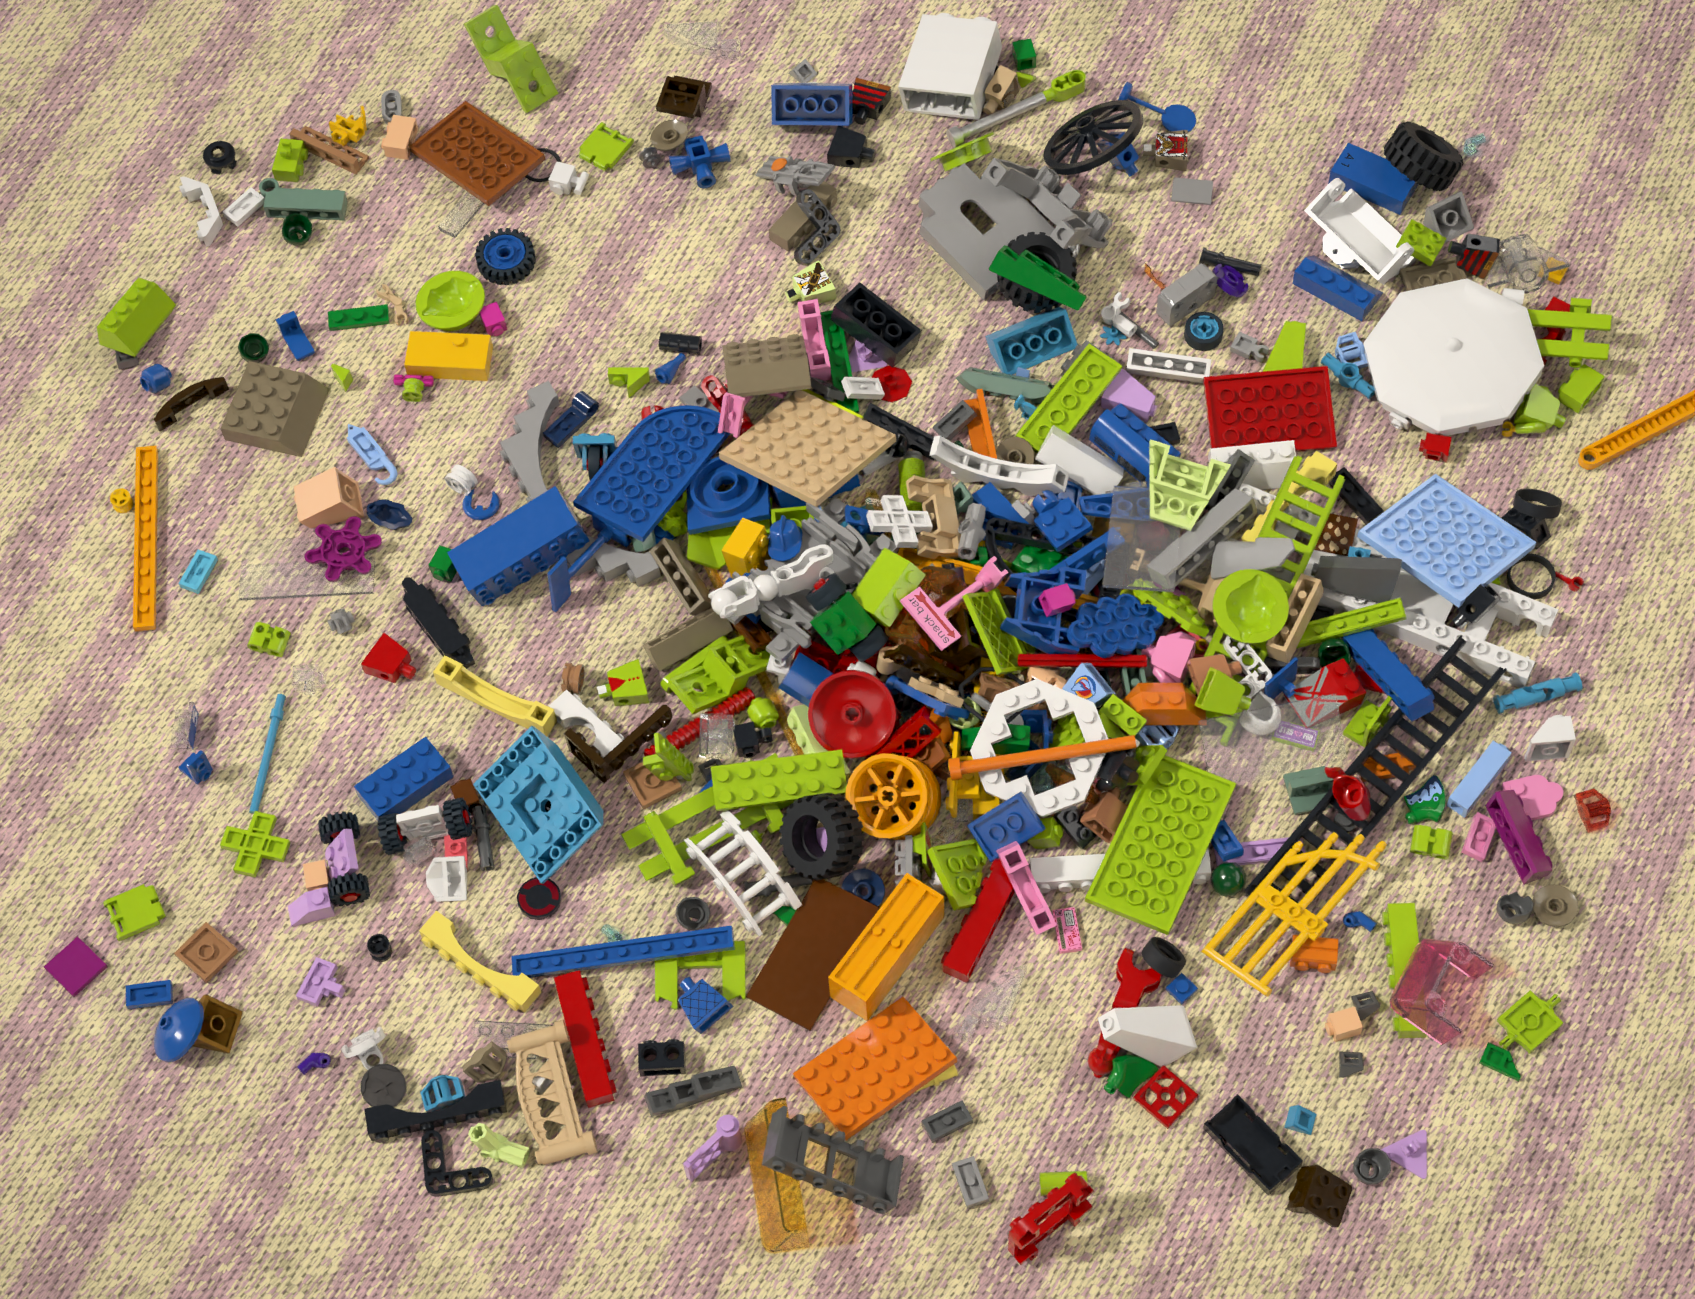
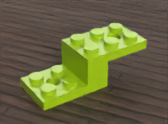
M743 635L709 648L702 666L670 678L667 685L692 714H696L724 700L726 701L728 697L732 698V695L737 694L740 690L743 691L749 677L767 670L771 654L766 650L757 652L758 655L750 653L753 651L750 645L745 642ZM693 688H695V689H700L702 692H698V691L694 690Z

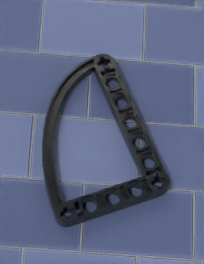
M992 518L986 524L985 547L987 548L988 559L990 560L995 556L997 558L994 563L1001 572L1005 569L1008 571V574L1002 580L1004 583L1014 573L1001 558L995 539L1056 551L1036 525L1001 518ZM1020 530L1022 534L1016 536L1011 531ZM1040 534L1043 538L1036 540L1032 538V535ZM1084 535L1075 542H1082L1084 544L1083 547H1085L1098 537ZM1071 543L1059 552L1074 554L1083 547L1077 548ZM1126 543L1104 558L1108 563L1098 601L1102 597H1110L1116 600L1121 593L1130 556V548ZM1117 566L1120 567L1122 571L1116 573L1111 571L1110 568ZM1114 583L1118 587L1116 589H1109L1106 585ZM1009 587L1017 594V588ZM1071 608L1068 611L1062 612L1061 619L1069 622L1076 621L1078 609Z

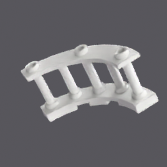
M725 810L720 814L724 822L716 831L696 845L689 838L684 840L688 846L686 851L693 860L697 859L714 877L715 880L713 882L720 891L724 890L743 916L744 921L742 923L749 932L753 931L758 936H761L763 933L758 927V923L783 905H789L796 910L802 904L789 883H784L780 875L776 874L780 870L748 830L744 832L739 827L741 822L732 813ZM732 833L735 835L734 840L709 858L702 852L725 834ZM739 846H745L751 853L749 854L750 857L722 876L714 864ZM754 864H760L766 872L765 877L740 896H737L728 883ZM770 884L775 885L780 892L779 898L752 917L744 903Z

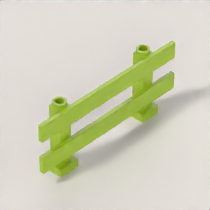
M1571 298L1570 312L1527 309L1532 326L1572 329L1571 341L1536 340L1541 356L1569 358V366L1573 368L1581 367L1582 359L1608 360L1609 344L1584 342L1585 330L1610 331L1612 315L1592 314V299Z
M774 753L773 755H771V756H769V757H767V758H765V759H773V758H779V757L777 756L776 753ZM713 786L659 815L655 811L643 817L645 822L621 834L629 850L654 838L660 849V854L638 865L646 881L669 869L673 874L670 880L674 886L695 875L692 867L686 868L683 863L691 858L686 851L688 848L687 844L683 841L674 846L667 830L714 806ZM794 801L747 807L734 814V816L741 822L739 827L742 830L767 818L770 824L766 828L772 835L779 831L780 826L783 825V815L780 810L793 804ZM724 821L709 827L689 839L695 845L720 828ZM728 833L725 834L724 836H722L720 839H718L716 842H714L713 844H711V845H710L709 847H707L706 849H708V848H710V847H712V846L718 844L719 842H721V841H723V840H725V839H727V838L733 836L734 834H732V833H730V834H728Z

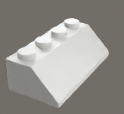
M1294 440L1212 448L1209 451L1208 460L1210 462V459H1215L1226 463L1236 450L1240 449L1255 460L1243 483L1260 490L1280 488L1294 456H1296Z

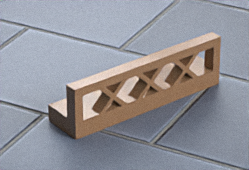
M304 126L301 131L293 128L289 133L291 139L303 140L308 152L354 174H357L369 159L368 155L347 145L342 146L332 141V138L307 126ZM308 132V133L312 134V135L314 136V138L311 137V136H309V135H307V134H305V133ZM355 156L362 158L361 161L358 162V159L355 158Z
M981 672L979 675L981 686L978 694L992 703L997 694L1020 686V684ZM1046 701L1025 709L1046 710L1047 718H1051V722L1057 723L1059 720L1053 721Z

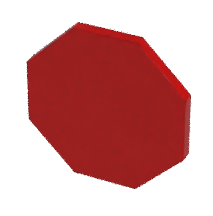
M888 365L874 371L872 378H879L885 393L881 400L893 403L907 397L912 380L905 369L892 368Z

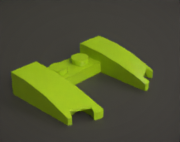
M734 941L735 950L655 960V1001L658 1002L660 998L672 1002V1009L678 1010V969L722 968V991L724 998L730 1001L741 996L742 1000H745V941Z

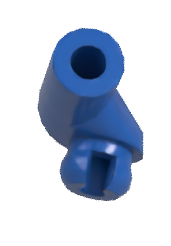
M1361 911L1347 913L1343 917V923L1347 927L1363 926L1371 932L1377 925L1375 921Z

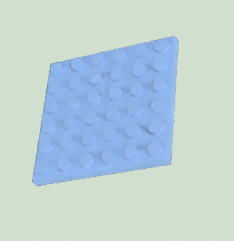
M1434 474L1360 529L1357 535L1358 538L1385 557L1402 559L1401 568L1458 608L1462 606L1465 599L1480 584H1490L1532 551L1536 545L1534 540L1437 474Z

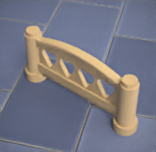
M564 1020L554 1022L553 1026L517 1035L507 1040L510 1054H516V1084L520 1106L526 1123L539 1145V1150L535 1151L538 1165L550 1164L588 1153V1155L598 1153L592 1130L583 1133L561 1048V1044L569 1042V1035ZM531 1054L548 1059L536 1073H531L529 1070L531 1064L527 1062V1058ZM537 1076L554 1081L542 1095L535 1093L536 1086L533 1085V1079ZM540 1099L560 1103L548 1117L544 1118L541 1116L542 1108L538 1106ZM546 1121L565 1125L553 1140H548L546 1137L548 1132L544 1129Z

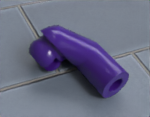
M311 1053L297 1068L305 1075L312 1067H328L331 1058L326 1053Z

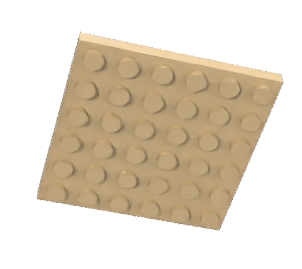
M798 390L719 452V458L818 507L896 442V435L805 391Z

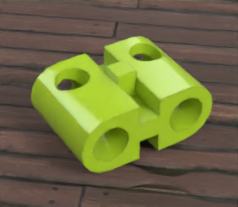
M256 622L247 647L259 653L267 652L268 655L282 657L291 633L284 628L277 626L272 628L269 624Z
M1415 825L1410 853L1447 860L1449 859L1453 832L1440 828L1432 829L1430 826Z

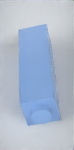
M1492 741L1450 795L1446 806L1465 818L1508 763L1512 752L1505 745Z

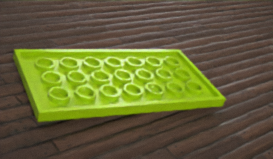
M1164 755L1147 783L1137 786L1086 894L1085 902L1169 935L1236 788V783Z

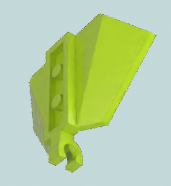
M770 498V507H771V509H772V498ZM771 519L756 521V523L765 526L767 535H769ZM738 525L689 534L687 560L720 570L726 565L721 550Z

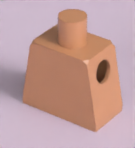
M1224 654L1192 658L1186 663L1197 696L1210 667L1221 671L1230 678L1242 673L1240 662L1234 661L1227 664Z
M1118 788L1094 795L1080 820L1083 825L1107 843H1111L1128 807L1119 800L1121 791Z

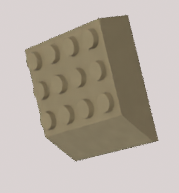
M792 334L787 336V338L770 337L762 341L752 339L746 343L729 342L726 345H722L727 387L730 394L748 397L811 389L808 358L803 336Z
M249 361L220 428L224 439L302 457L329 388L306 373Z

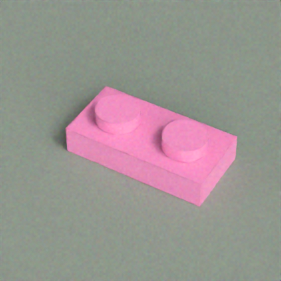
M1479 812L1474 815L1461 853L1480 862L1485 859L1496 828L1491 818Z

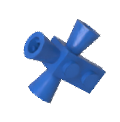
M702 135L686 139L684 146L687 156H669L673 176L691 168L693 175L697 174V185L699 188L712 187L716 183V178L712 173L711 163L731 162L727 143L709 150Z

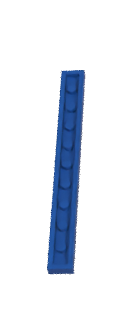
M731 925L512 956V975L519 976L523 973L527 977L532 978L578 970L583 971L735 950L734 931Z

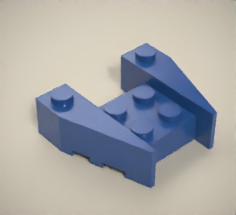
M1061 567L1056 570L1045 569L1033 573L1011 574L1004 583V586L1017 588L1014 619L1006 617L1000 625V629L1047 654H1077L1079 647L1074 646L1068 640V628L1060 627L1061 613L1046 617L1039 601V596L1044 590L1067 583L1069 588L1073 590L1075 599H1079L1085 591L1087 571Z

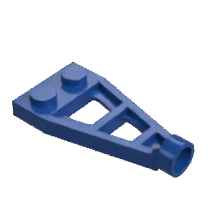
M895 675L890 676L886 682V686L892 694L896 695L902 692L934 708V713L937 715L947 716L954 720H958L959 717L964 719L969 717L970 712L967 709L943 702L933 695L916 690L908 685L909 683L904 682Z

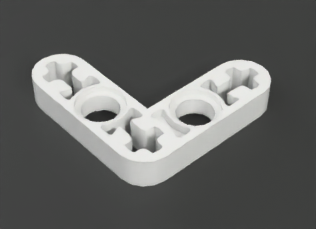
M1227 636L1223 643L1224 649L1234 661L1240 662L1246 677L1238 683L1250 687L1251 693L1246 697L1252 698L1265 688V683L1272 678V673L1249 644L1239 642L1237 647L1240 651L1243 647L1246 650L1237 656L1236 654L1239 650L1235 646L1232 648L1229 646L1230 639H1233ZM1250 655L1254 661L1253 665H1244L1242 657ZM1257 664L1260 666L1257 668L1259 674H1266V682L1257 680L1259 675L1255 670L1253 673L1250 672Z

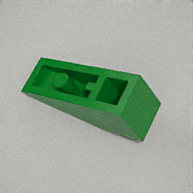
M1008 724L1012 737L992 744L995 754L999 755L1026 752L1029 748L1030 726ZM981 727L962 729V751L971 750Z

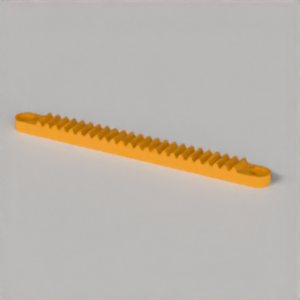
M1695 390L1586 446L1579 454V465L1586 470L1595 469L1625 454L1627 451H1631L1640 444L1652 440L1661 433L1673 429L1682 422L1684 423L1688 419H1692L1695 416ZM1592 455L1595 460L1588 462L1584 459V456Z

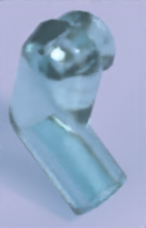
M1483 133L1465 140L1463 145L1465 155L1472 156L1476 152V146L1486 142Z
M605 924L602 927L601 931L608 937V942L623 940L622 935L611 925Z

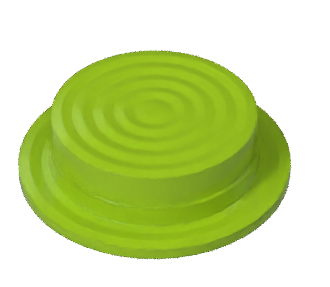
M994 131L932 157L930 160L939 159L945 172L959 167L964 163L966 164L991 153L992 149L988 137L995 133Z
M446 271L430 278L420 288L415 302L416 311L420 319L431 328L457 331L467 327L476 319L484 306L485 291L481 282L472 274L464 271Z
M1244 569L1228 575L1219 584L1213 597V614L1218 626L1227 636L1241 643L1258 644L1270 640L1281 631L1288 617L1289 603L1284 588L1274 577L1260 570Z

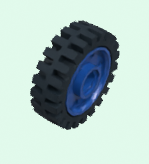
M500 228L498 233H495L493 230L490 232V237L486 234L483 237L484 241L480 240L479 246L476 247L475 257L479 272L486 280L489 279L491 283L496 281L497 285H501L502 282L505 285H510L509 282L512 281L513 284H516L518 279L520 281L524 280V276H529L530 270L533 271L536 259L532 241H530L528 236H525V233L522 231L519 233L517 229H513L511 232L510 228H506L505 232H503L502 228Z

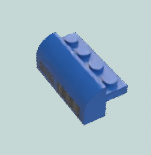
M1121 403L1111 411L1105 410L1096 420L1090 432L1089 440L1147 489H1150V439L1170 445L1169 455L1179 458L1181 455L1176 448Z

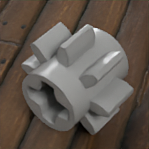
M344 608L330 613L331 619L327 622L332 631L337 630V633L341 634L353 628L351 623L355 622L351 611L346 612Z

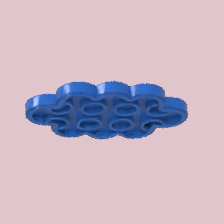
M1130 594L1119 595L1116 600L1110 597H1102L1097 604L1089 602L1079 607L1076 612L1077 620L1069 626L1067 637L1074 646L1079 648L1090 647L1093 653L1101 658H1110L1116 652L1122 655H1129L1135 648L1147 649L1153 644L1156 638L1155 631L1163 624L1164 615L1156 610L1157 607L1152 604L1141 605L1140 601Z

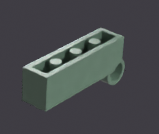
M266 178L259 184L260 193L265 197L263 207L267 218H286L291 214H302L307 216L308 219L345 221L348 204L345 191L280 188L278 182L273 178ZM271 187L274 188V190H272V191H269V192H266V191H265V190L268 189V188H271Z

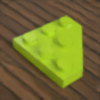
M1135 581L1132 589L1140 600L1145 603L1149 601L1150 604L1157 607L1156 610L1168 619L1173 617L1175 621L1181 624L1180 627L1186 631L1202 637L1207 636L1209 629L1204 623L1205 620L1200 617L1190 598L1185 595H1174L1171 591L1169 592L1164 588L1160 590L1149 582L1141 583Z
M976 839L934 846L928 849V856L953 910L970 908L974 905L977 898L975 896L976 890L980 887L983 876L981 872L988 858Z

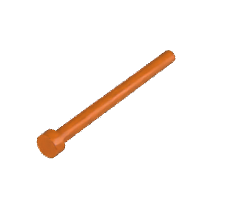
M1135 735L961 762L960 757L948 759L951 780L954 781L963 779L964 774L1135 749L1137 747Z

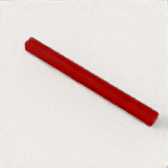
M1018 654L1017 663L1019 667H1078L1081 663H1092L1094 667L1146 668L1147 656L1113 655L1110 658H1101L1096 654Z

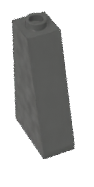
M1320 556L1319 562L1313 565L1311 575L1314 578L1320 579L1324 588L1382 603L1391 599L1401 571L1402 559Z

